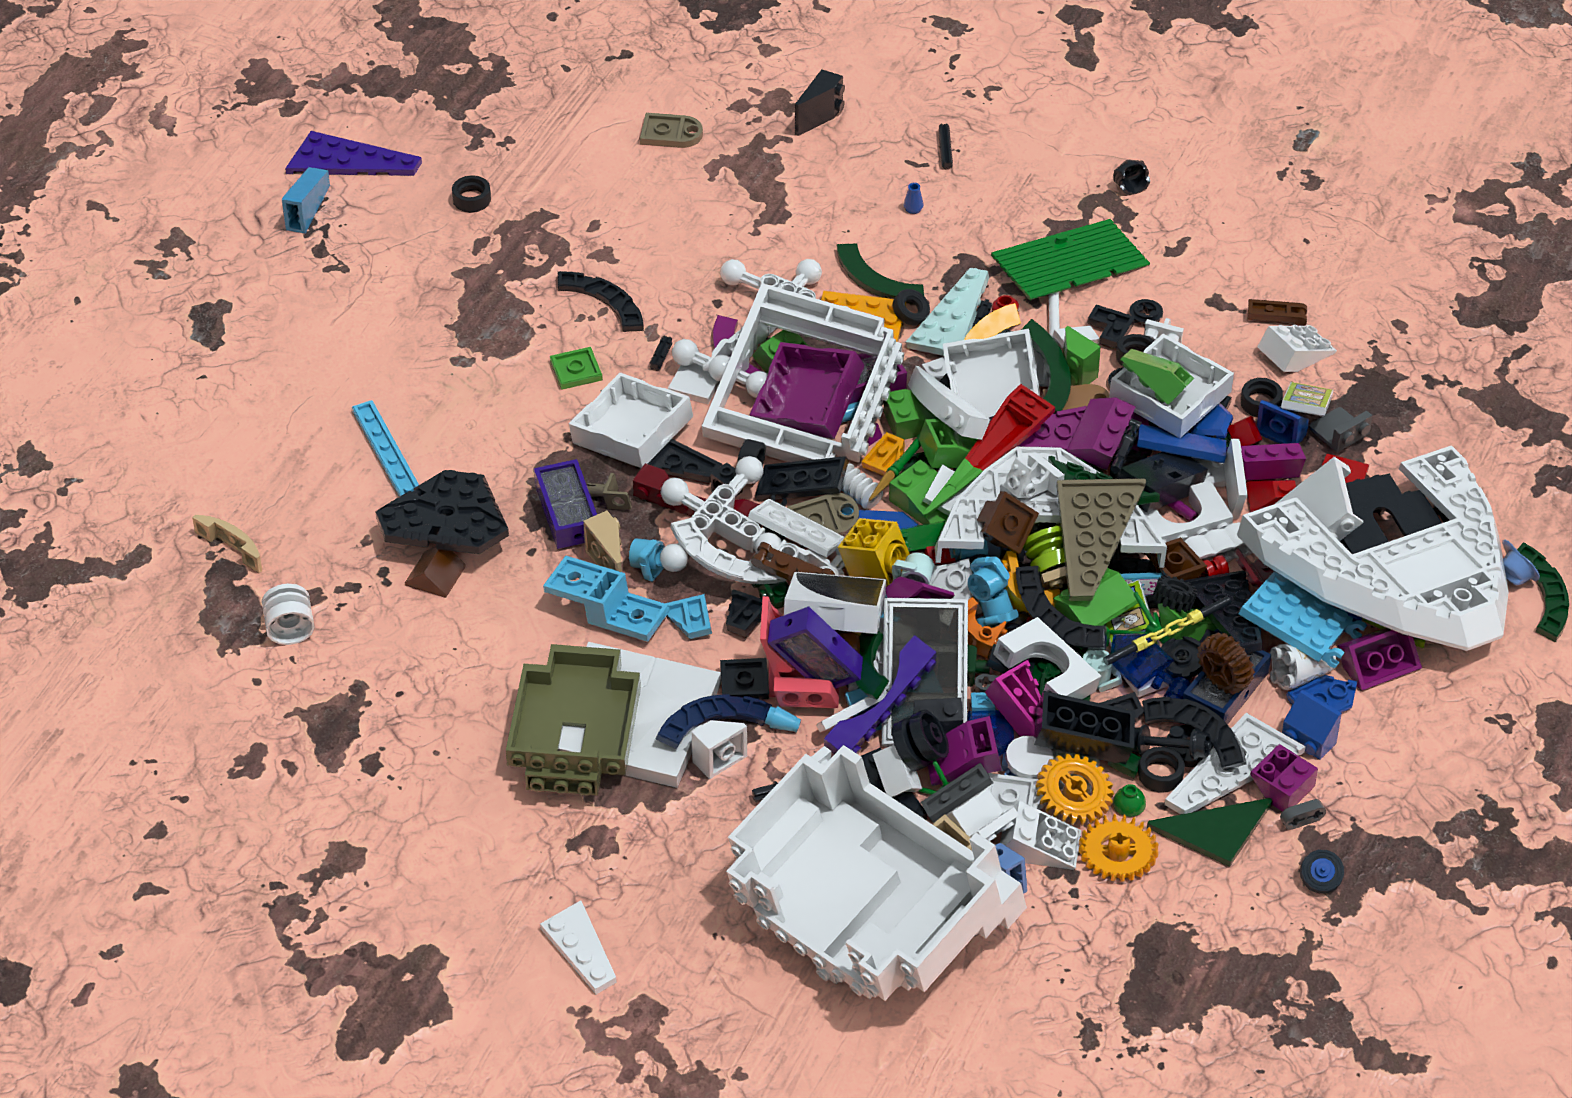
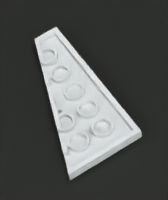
M1245 713L1231 729L1242 746L1247 764L1223 770L1218 754L1213 747L1209 756L1203 758L1165 799V805L1179 814L1192 813L1253 780L1250 775L1251 771L1278 744H1281L1298 756L1305 753V746L1250 714Z

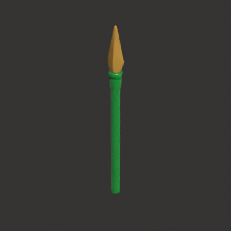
M920 434L902 456L887 469L870 496L869 501L887 488L889 482L899 476L905 464L921 447L919 441Z

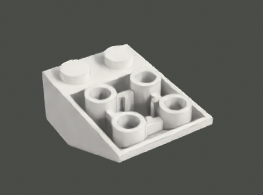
M1311 325L1268 326L1257 346L1283 372H1298L1337 352L1331 346V342L1317 333L1318 330Z
M1018 801L1013 807L1019 816L1012 820L1014 825L1002 832L1000 843L1023 856L1027 864L1074 870L1077 863L1081 830Z

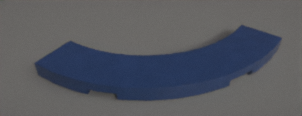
M729 694L702 697L683 705L681 709L671 715L662 725L655 739L677 749L682 739L691 730L710 720L740 719L763 726L772 704L747 696H743V698L731 697Z

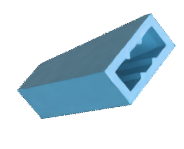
M308 167L283 196L282 206L287 231L306 234L330 187L328 170Z

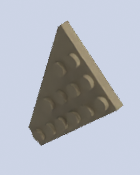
M1145 479L1057 480L1056 488L1069 601L1093 600L1145 488Z

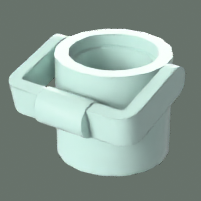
M912 553L906 557L905 561L896 560L892 566L893 580L901 576L929 585L934 569L933 560L923 553Z
M1089 650L1083 655V659L1101 675L1097 690L1104 692L1120 685L1122 678L1118 664L1114 662L1107 666L1104 663L1103 657L1109 655V653L1105 650ZM1111 672L1116 677L1115 679L1111 680Z

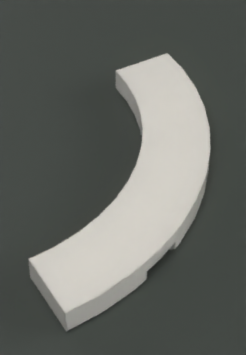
M693 518L671 523L670 527L683 549L696 562L715 574L727 579L750 584H773L786 581L784 578L752 565L751 560L737 559L734 555L721 549H716L700 532Z

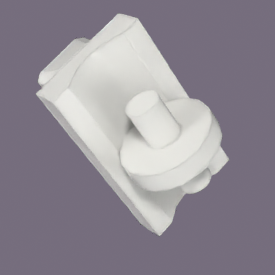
M1166 318L1164 323L1147 319L1144 335L1155 341L1162 334H1165L1182 344L1184 328L1172 326L1171 319Z

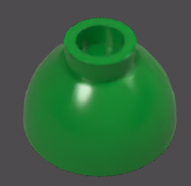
M1128 784L1115 793L1112 804L1119 814L1132 817L1141 814L1145 810L1146 798L1143 792L1135 785Z

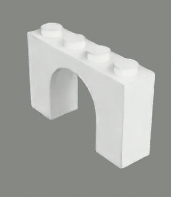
M1211 480L1190 486L1188 502L1193 510L1198 513V517L1191 522L1174 523L1163 518L1157 509L1148 513L1142 510L1164 543L1180 537L1185 541L1191 536L1205 535L1210 530L1224 529L1233 523V515Z
M1038 617L998 638L993 652L994 656L1008 669L1026 659L1034 657L1044 658L1056 664L1063 674L1046 683L1044 691L1084 699L1096 692L1101 679V675Z

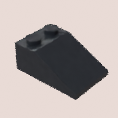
M821 69L795 103V135L799 136L834 119L843 110L845 105L843 100L845 85H843L842 75Z

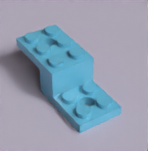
M566 555L543 585L544 592L584 604L588 624L647 642L670 611L668 604L629 593L625 573Z

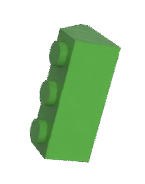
M1107 568L1092 601H1069L1068 589L1063 590L1061 594L1053 598L1055 608L1065 617L1074 622L1102 626L1138 603L1133 595L1134 591L1121 574Z

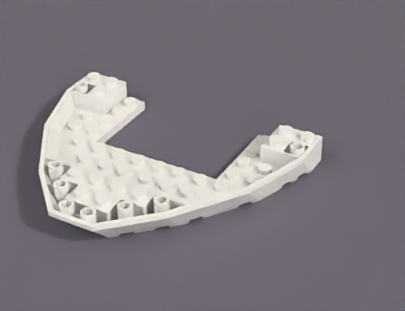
M1452 445L1403 461L1399 466V470L1450 521L1370 549L1351 554L1297 497L1242 516L1237 536L1263 564L1325 603L1399 633L1465 651L1503 637L1509 592L1498 530L1491 505L1483 490L1476 483V478L1469 470L1466 459Z

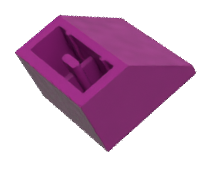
M1278 744L1251 771L1250 775L1265 799H1273L1272 805L1283 812L1285 809L1297 805L1315 787L1318 768L1281 744Z

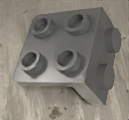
M1338 407L1325 414V416L1311 422L1309 429L1333 450L1339 452L1370 434L1373 415L1366 410L1353 417L1346 410Z

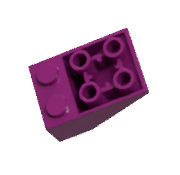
M990 716L966 721L946 733L949 753L947 757L937 761L947 782H952L979 763L982 764L987 773L1002 770ZM930 762L928 770L931 785L942 784L933 762Z

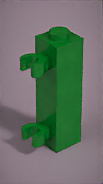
M946 521L900 528L908 551L935 546Z

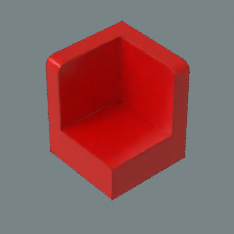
M1253 416L1228 426L1231 438L1239 439L1241 446H1249L1262 440Z

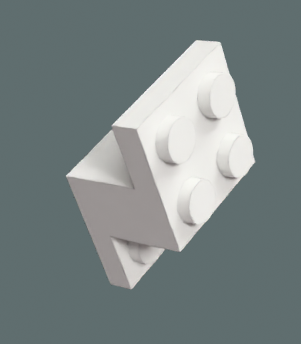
M987 788L946 814V816L970 838L975 833H978L988 841H991L998 833L1014 825L1012 820L1019 816L1014 807L1003 812Z

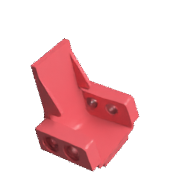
M763 596L760 641L769 661V697H776L779 706L838 708L840 687L835 689L829 680L805 678L768 644L770 620L783 615L771 604L769 597Z

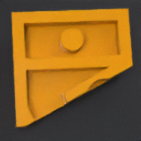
M886 432L861 461L862 467L884 476L887 469L904 453V439Z

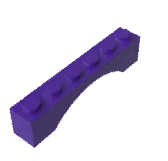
M914 635L899 652L897 676L887 695L866 713L839 721L824 738V746L834 754L843 745L859 754L862 749L860 746L865 741L869 742L877 732L875 729L880 723L884 725L889 720L895 706L900 707L907 698L906 693L910 689H916L922 681L920 677L925 672L929 673L937 663L935 661L936 651Z

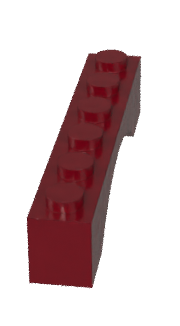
M645 463L633 479V496L692 517L696 511L686 505L673 506L663 500L661 487L669 479V476L665 470ZM698 497L703 501L707 500L706 498ZM738 499L734 501L733 509L748 517L750 511L760 504L747 499Z

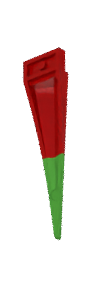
M1022 384L1014 389L1006 397L988 424L983 439L977 440L954 474L924 511L923 518L930 515L975 480L987 467L1038 431L1041 425L1055 412V406Z

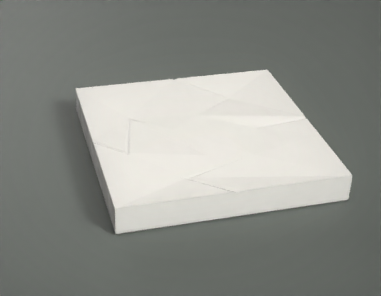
M588 642L586 646L595 648L618 649L592 642ZM621 649L622 665L620 671L639 672L641 680V690L625 776L678 788L692 754L691 732L693 730L682 739L677 749L655 738L665 721L681 709L683 705L702 697L717 695L721 685V672ZM563 725L558 751L581 752L586 727Z

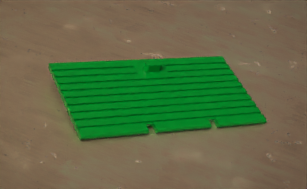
M1111 219L991 252L993 259L1011 277L1012 281L1015 282L1029 300L1071 288V282L1076 287L1112 276L1110 271L1117 275L1150 265L1145 256L1137 250L1136 246L1129 241Z

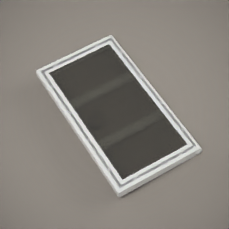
M884 598L883 676L889 680V683L883 690L884 695H887L897 676L899 652L914 635L936 651L935 661L937 663L929 673L925 672L920 677L922 681L914 690L910 689L906 693L907 698L900 707L895 706L891 711L892 715L884 725L882 724L881 745L883 747L894 745L892 727L903 719L911 718L914 714V700L962 697L963 723L967 721L968 599Z

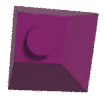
M901 576L894 579L886 587L887 598L952 599L955 596L954 592ZM893 610V612L915 618V610Z

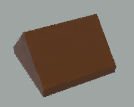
M1181 537L1165 542L1167 550L1164 568H1159L1157 553H1144L1165 577H1177L1178 580L1198 578L1207 567Z
M435 546L423 553L405 581V586L446 598L466 565L453 551L436 549Z

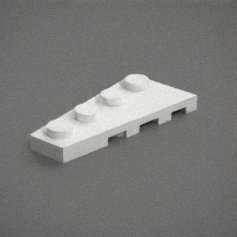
M581 900L540 923L541 931L595 995L617 983L616 975Z

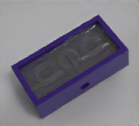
M577 459L534 468L535 487L557 549L585 543L583 521L597 515Z
M809 606L770 620L768 644L805 678L829 680L835 689L861 680L863 657Z

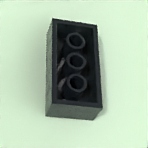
M1043 691L1035 711L1034 745L1126 765L1134 749L1135 711Z

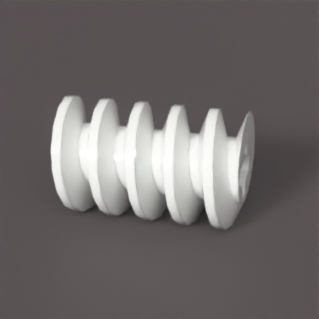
M848 464L841 488L844 494L852 497L856 503L867 510L875 507L883 496L882 491L869 501L878 483L873 482L869 477L867 478L866 474L861 473L860 469L855 468L853 464Z

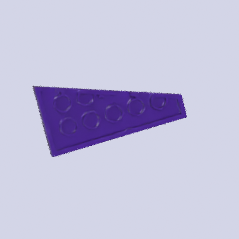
M310 131L285 170L286 174H293L294 171L305 172L308 167L328 170L329 175H357L358 172H368V175H376L377 172H388L389 176H414L422 164V157Z

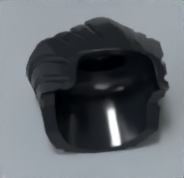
M1127 159L1114 170L1113 181L1120 186L1125 194H1137L1149 186V170L1144 161Z

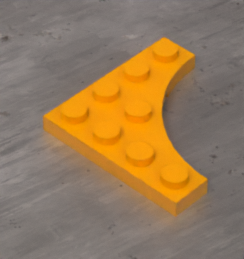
M823 291L822 301L839 306H848L853 310L884 318V327L892 329L893 339H896V342L899 341L903 322L894 313L892 306L894 299Z

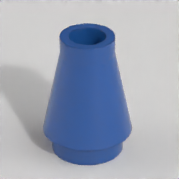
M910 183L908 185V191L903 203L906 211L911 214L919 213L924 206L918 183Z

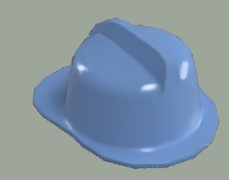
M1503 540L1502 544L1506 551V556L1503 559L1506 579L1517 586L1524 584L1530 579L1534 581L1539 580L1540 575L1535 566L1521 555L1509 541Z

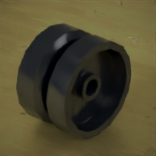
M926 709L913 714L910 719H903L892 727L894 746L902 761L910 769L918 771L929 766L930 762L939 761L947 757L949 743L946 733L938 719Z

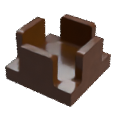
M1000 491L996 501L985 502L977 521L985 523L981 530L985 540L997 547L1008 548L1012 552L1020 554L1039 513L1007 492Z

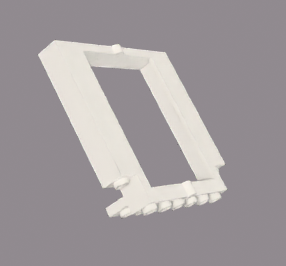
M761 283L702 424L703 437L739 448L742 447L746 439L764 442L766 456L786 462L846 456L848 460L859 463L861 456H865L867 453L869 437H873L876 425L874 423L882 415V403L888 400L890 394L889 385L895 382L897 365H901L903 362L904 352H902V343L896 342V339H893L892 329L884 327V318ZM759 323L878 357L848 433H843L841 436L842 443L724 408L738 373L742 369L743 361Z

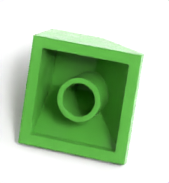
M1195 602L1190 611L1187 610V612L1183 610L1179 612L1176 609L1171 610L1170 607H1164L1162 603H1158L1162 628H1165L1167 624L1177 619L1187 617L1188 613L1196 609L1200 610ZM1205 617L1202 621L1194 625L1189 624L1181 631L1167 636L1169 639L1175 638V640L1188 636L1200 641L1207 629L1214 632L1218 628L1208 617ZM1175 624L1169 628L1171 629V631L1179 628L1180 626Z

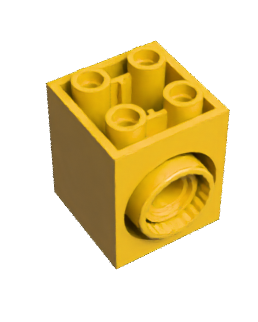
M859 518L837 547L849 576L886 579V587L893 582L892 566L895 561H905L906 557L910 555L898 523L885 520Z

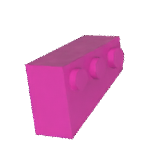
M1028 660L995 678L985 691L988 698L1020 737H1034L1035 711L1041 698L1037 688L1039 684L1037 679H1033Z

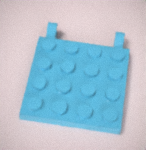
M1275 571L1242 606L1239 615L1316 661L1319 662L1322 659L1333 668H1336L1339 664V661L1335 660L1333 656L1341 659L1344 652L1339 648H1330L1344 632L1348 633L1353 639L1362 636L1356 628L1364 631L1367 627L1365 622L1360 620L1353 622V618L1348 616L1344 610L1337 609L1323 602Z

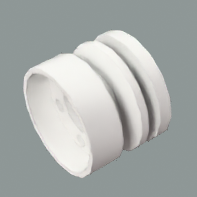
M287 583L277 585L264 594L262 607L267 636L271 641L282 645L298 644L312 635L315 627L309 593L305 588L297 584Z

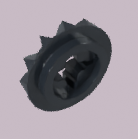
M1150 299L1137 300L1132 303L1129 309L1130 315L1135 316V323L1141 322L1142 326L1147 319L1159 322L1160 318H1163L1162 306Z

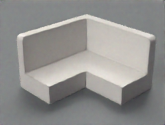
M894 745L872 754L887 795L893 798L904 792H916L923 789L917 771L910 769L902 761Z

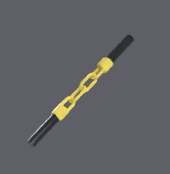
M1226 596L1200 610L1196 609L1188 613L1187 617L1177 619L1155 633H1149L1133 640L1131 644L1103 657L1104 663L1108 666L1134 652L1138 653L1148 648L1157 640L1167 635L1170 636L1181 631L1189 624L1194 625L1202 621L1205 617L1231 605L1230 598ZM1175 624L1180 626L1179 628L1171 631V629L1169 628ZM1150 637L1153 641L1148 643L1146 639Z

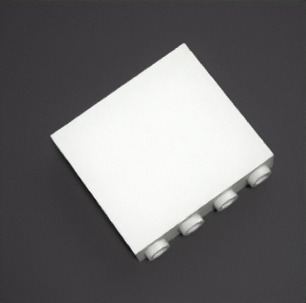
M1336 457L1330 459L1275 503L1297 497L1339 541L1363 523V520L1352 512L1344 479L1351 473L1350 467Z

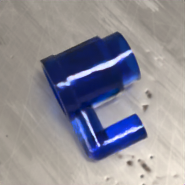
M1160 670L1157 672L1151 687L1158 690L1164 682L1169 686L1164 697L1183 699V693L1191 683L1182 677L1173 678L1165 671Z

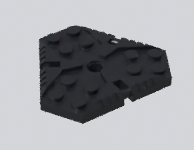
M444 470L415 487L414 491L406 492L375 511L376 520L384 540L388 543L428 548L430 543L436 544V549L481 554L509 536L508 526L498 504L495 503V498L485 475Z

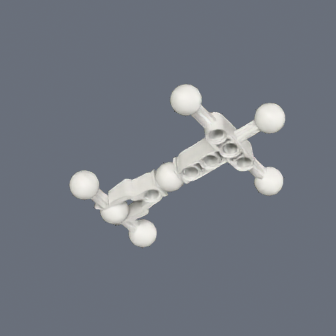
M731 259L723 263L720 275L722 280L728 285L736 286L740 283H745L759 289L761 283L816 299L815 293L804 286L818 282L822 275V269L820 264L814 259H805L798 263L795 270L796 277L791 282L774 274H765L761 278L746 272L742 262ZM762 323L758 325L743 361L742 369L736 378L737 382L746 385L747 392L754 398H757L768 374L762 371H756L751 374L746 373L745 371L749 368V358L752 356L753 350L758 348V344L763 343L767 336L776 329V327ZM743 327L729 339H722L713 350L711 357L700 353L697 345L692 340H679L672 348L673 359L683 366L693 363L703 366V371H709L711 377L720 382Z
M748 456L740 459L735 467L736 476L729 484L718 486L706 501L689 493L687 483L682 479L669 478L663 483L661 487L663 500L669 505L684 504L696 511L691 518H693L696 526L707 539L713 532H716L739 547L750 550L751 553L756 552V554L758 553L757 548L760 543L766 542L776 550L822 569L829 568L835 575L844 576L842 570L845 565L838 548L836 549L837 556L830 563V560L810 549L805 550L792 543H787L785 540L781 541L774 533H765V528H760L758 523L733 509L735 497L746 484L756 483L763 475L762 463L757 458ZM679 542L677 544H668L660 554L661 564L668 571H681L688 562V553Z

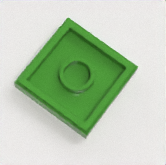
M591 347L550 356V363L561 390L603 380V375Z

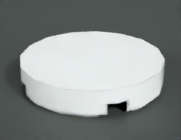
M1021 736L1014 739L1008 745L1005 755L1009 770L1016 776L1024 778L1037 777L1038 773L1042 772V766L1047 765L1048 760L1053 759L1052 750L1034 745L1033 736Z

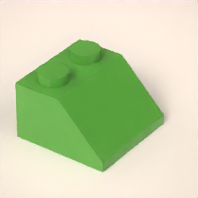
M1067 326L1065 328L1063 354L1069 366L1071 385L1090 384L1098 378L1101 346Z

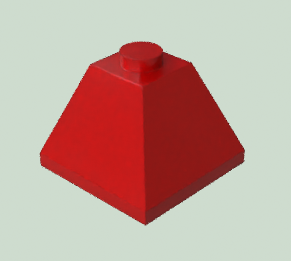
M1295 480L1246 481L1250 512L1274 505L1296 487Z

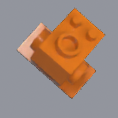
M972 597L968 600V645L977 647V654L988 658L989 650L993 644L996 645L998 638L1007 634L1008 630L1005 629L1007 622L1004 621L994 628L989 626L982 627L975 618L978 602ZM954 611L948 634L953 639L958 637V611Z

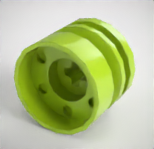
M1061 526L1046 528L1028 536L1023 549L1027 551L1025 553L1026 557L1033 560L1030 566H1039L1040 577L1043 573L1065 566Z

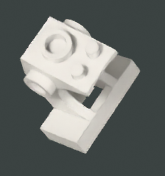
M1037 452L1028 455L1027 466L1018 457L1015 458L1003 487L1017 498L1028 499L1046 490H1049L1056 496L1057 480H1064V474Z

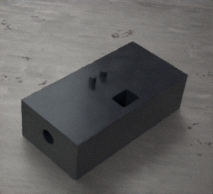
M1161 452L1122 467L1117 479H1145L1146 484L1143 491L1159 493V502L1138 505L1139 508L1148 513L1188 497L1190 486L1205 481L1208 468L1191 457Z

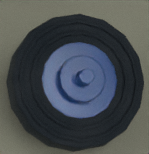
M1318 849L1310 852L1303 859L1300 866V877L1303 884L1309 890L1315 893L1326 894L1340 886L1344 878V866L1341 859L1335 853L1329 850Z

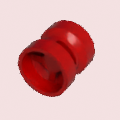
M1223 555L1216 556L1211 561L1203 560L1207 567L1201 574V577L1230 572L1227 560Z

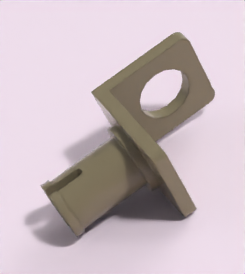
M610 473L605 484L587 483L590 496L604 497L607 509L631 510L632 505L627 492H618V484L614 473ZM615 497H620L625 503L618 504L614 499Z

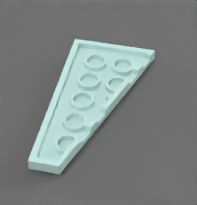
M969 268L907 339V348L944 356V343L964 340L972 329L977 315L976 309L977 306H980L981 294L985 292L989 280L988 271Z

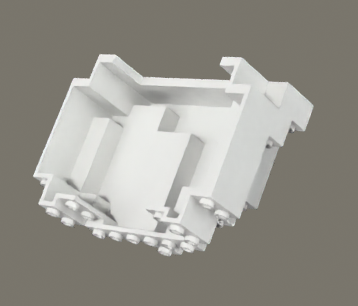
M844 745L825 765L805 754L728 836L731 845L730 850L736 858L732 866L726 871L730 880L729 885L735 893L733 895L734 898L742 905L748 904L754 909L757 916L756 921L763 929H771L783 943L788 941L800 955H807L812 958L817 968L816 973L823 980H830L835 984L844 981L849 984L854 993L859 996L863 994L869 999L879 996L886 1001L895 989L900 986L908 991L911 988L915 989L917 987L925 992L975 935L980 934L986 939L1000 924L1009 929L1027 908L1021 883L1001 870L996 846L978 833H975L969 839L972 850L959 843L869 783L862 757Z

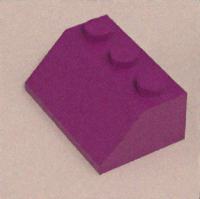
M1116 397L1090 399L1067 452L1107 470L1136 406Z
M1299 443L1241 446L1245 480L1300 477L1306 461Z
M1387 627L1337 645V648L1344 652V655L1341 657L1342 666L1353 681H1358L1357 687L1359 690L1368 689L1422 668L1413 636L1399 633Z

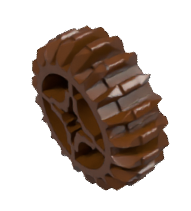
M1218 632L1208 636L1198 647L1197 657L1200 659L1198 663L1202 666V671L1206 673L1207 678L1212 681V685H1217L1220 691L1224 690L1226 694L1231 693L1234 695L1245 690L1251 684V681L1254 679L1253 674L1255 673L1252 668L1254 664L1249 660L1250 655L1246 654L1245 648L1240 646L1239 641L1235 642L1232 636L1228 637L1227 634H1220Z

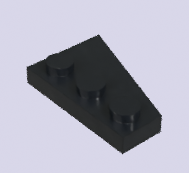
M671 439L648 463L665 470L669 475L707 483L711 482V473L722 466V463L674 439Z

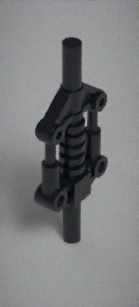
M1131 418L1110 468L1113 474L1120 472L1122 464H1124L1133 447L1142 422Z

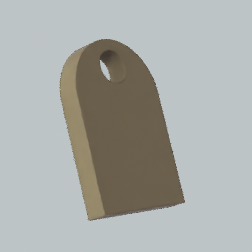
M646 112L640 136V145L677 148L691 147L702 139L703 127L699 120L691 116Z
M844 493L827 494L787 507L842 536L847 535L859 519L857 503L852 497ZM849 507L853 509V513L851 515H844L841 512L842 509Z

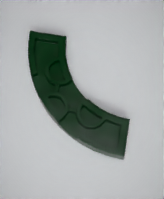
M880 631L877 634L861 633L860 655L863 657L861 680L855 682L867 696L875 700L879 698L889 683V680L885 676L880 675L874 667L876 653L883 639V634Z

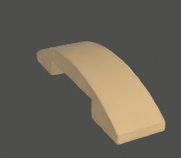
M196 514L192 517L195 533L209 542L216 538L221 539L241 552L245 565L258 573L262 572L259 551L254 542L242 530L231 523L215 517Z

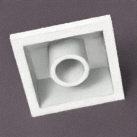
M710 720L703 725H699L691 732L693 763L709 779L747 757V726L744 723Z

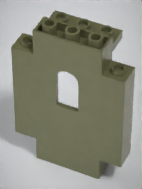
M551 644L547 665L523 664L506 746L507 766L526 767V790L598 796L602 773L626 775L641 690V680L639 672L620 671L622 665L621 649ZM563 725L586 727L581 752L558 751Z

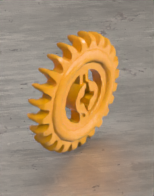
M1065 754L1064 758L1058 755L1055 760H1048L1047 765L1042 766V772L1038 773V781L1035 786L1041 788L1037 790L1036 795H1044L1040 800V804L1048 802L1045 809L1046 812L1055 809L1053 817L1056 818V816L1062 814L1063 822L1070 817L1072 826L1077 818H1079L1080 824L1083 826L1087 817L1089 823L1092 824L1095 816L1100 820L1103 813L1106 814L1108 812V807L1113 802L1111 799L1114 795L1113 790H1111L1113 783L1108 781L1110 776L1106 773L1102 774L1104 768L1102 766L1096 767V761L1088 762V757L1086 756L1080 759L1079 754H1075L1074 758L1070 754ZM1083 778H1085L1091 785V796L1086 792L1087 783ZM1059 780L1065 784L1062 793L1059 790Z
M1114 814L1112 822H1109L1107 816L1104 815L1103 824L1099 823L1096 818L1094 828L1091 824H1088L1087 832L1086 830L1082 831V837L1079 839V853L1081 854V860L1086 862V867L1093 869V874L1095 875L1101 873V878L1103 879L1109 876L1111 881H1115L1116 878H1119L1121 882H1124L1125 878L1134 880L1135 875L1142 877L1143 872H1149L1151 866H1154L1156 863L1159 846L1158 842H1155L1156 835L1153 834L1150 837V827L1143 831V821L1136 827L1135 817L1132 818L1130 823H1127L1126 815L1124 814L1122 820L1118 822L1116 814ZM1109 839L1108 845H1102L1105 841ZM1129 855H1134L1131 859L1124 861Z

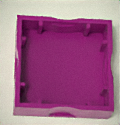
M780 342L769 367L767 379L758 393L750 416L823 438L835 439L865 365L856 351L834 348L819 349L807 345Z

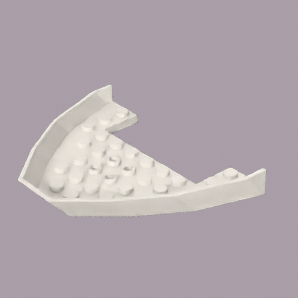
M1015 447L987 467L956 499L935 545L936 562L941 563L942 548L970 550L984 548V537L981 532L982 523L978 522L977 518L985 502L996 501L1000 491L1007 492L1037 511L1039 515L1035 523L1048 522L1060 524L1057 495L1055 496L1049 490H1046L1028 499L1017 498L1003 487L1006 476L1016 457L1027 466L1028 455L1037 452L1047 461L1048 456H1054L1057 461L1065 464L1068 461L1084 467L1085 471L1096 474L1097 470L1062 448ZM1136 505L1119 542L1120 552L1157 553L1159 568H1164L1167 545L1139 506Z

